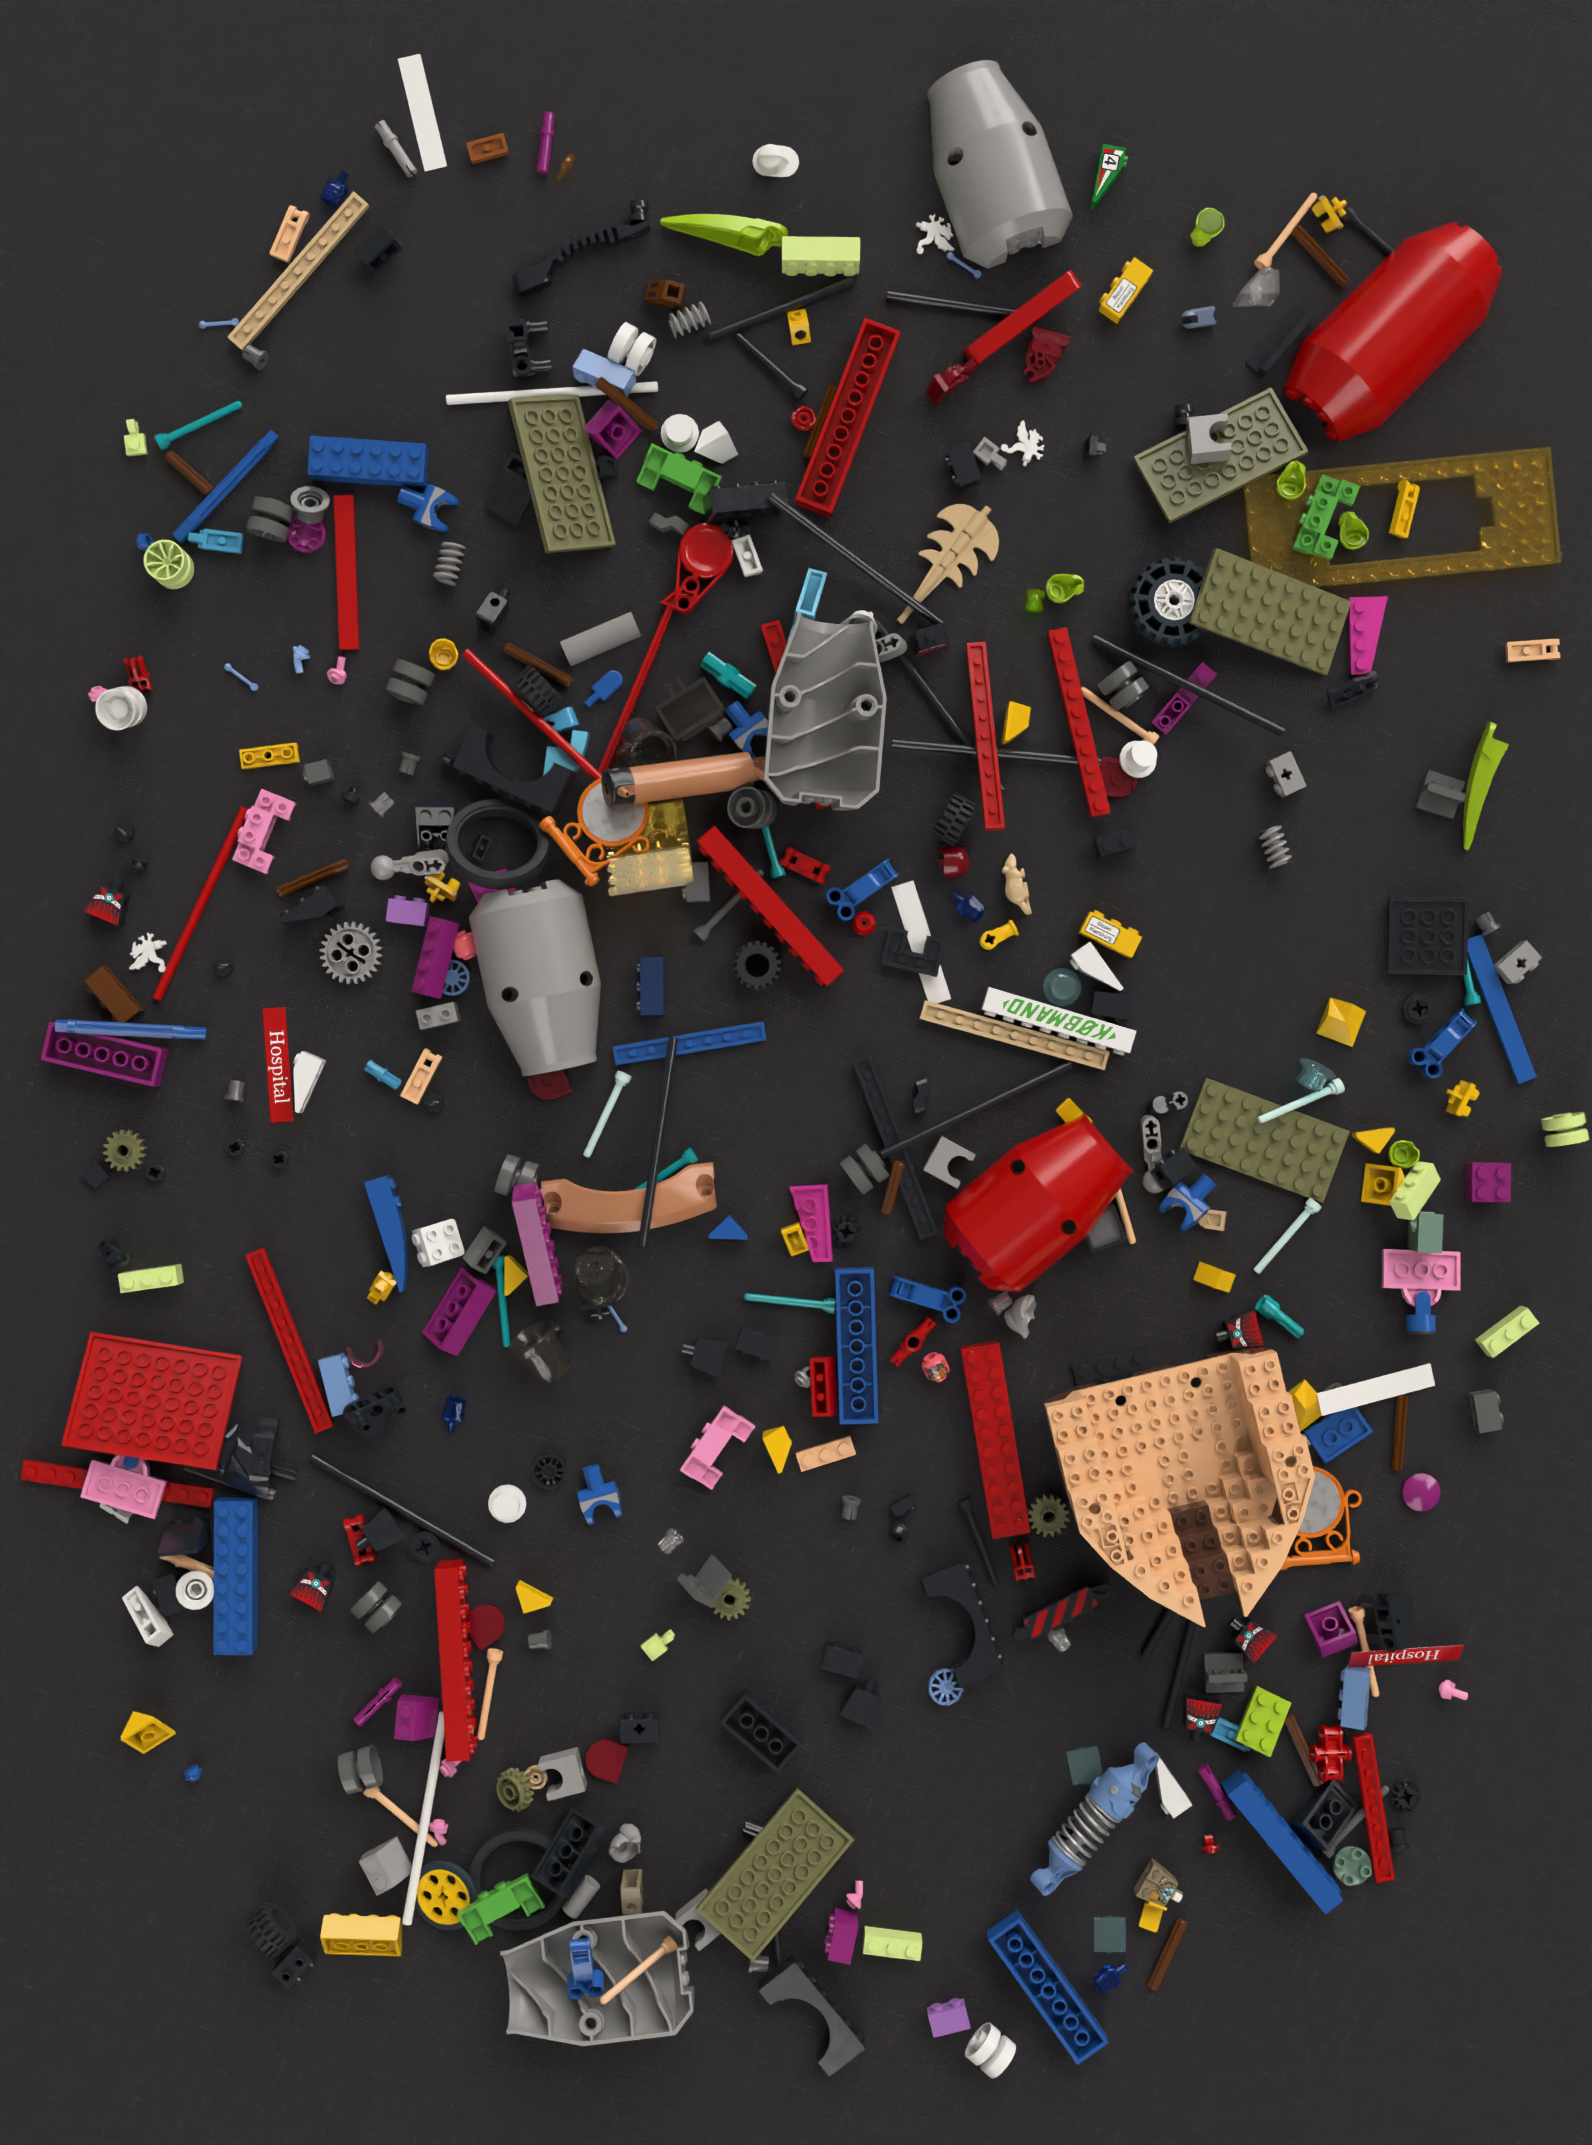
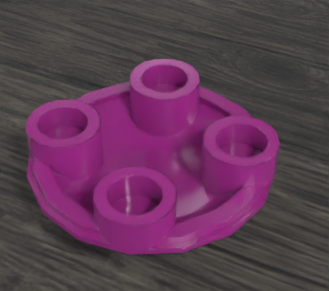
M295 516L289 525V543L300 552H314L323 545L326 539V530L322 521L315 524H307Z
M1414 1474L1402 1484L1403 1499L1413 1510H1430L1439 1501L1441 1494L1440 1486L1436 1479L1429 1474Z

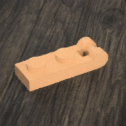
M289 206L270 250L271 256L287 263L290 262L304 226L309 220L310 214L304 210L301 212L297 210V207ZM294 218L298 219L297 223L292 220Z
M1559 639L1505 643L1506 663L1560 659V652H1558ZM1546 646L1550 647V653H1546Z
M427 1048L423 1050L400 1095L417 1105L443 1058L438 1054L430 1053L431 1051ZM426 1060L432 1062L430 1067L424 1064Z

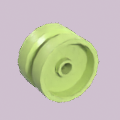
M1563 1113L1541 1119L1543 1130L1556 1131L1544 1136L1546 1147L1570 1145L1589 1140L1587 1129L1575 1128L1586 1123L1585 1113Z

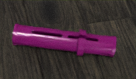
M545 111L543 112L542 128L539 130L540 145L536 172H539V174H549L552 138L555 136L553 131L555 114Z
M394 1677L384 1688H380L378 1694L353 1718L355 1723L362 1727L385 1702L391 1700V1696L402 1687V1683ZM389 1690L390 1692L382 1700H380V1698ZM375 1704L376 1706L368 1714H366V1712Z
M1201 1765L1197 1770L1213 1795L1216 1806H1219L1227 1821L1234 1819L1237 1813L1229 1802L1230 1798L1223 1792L1209 1765Z

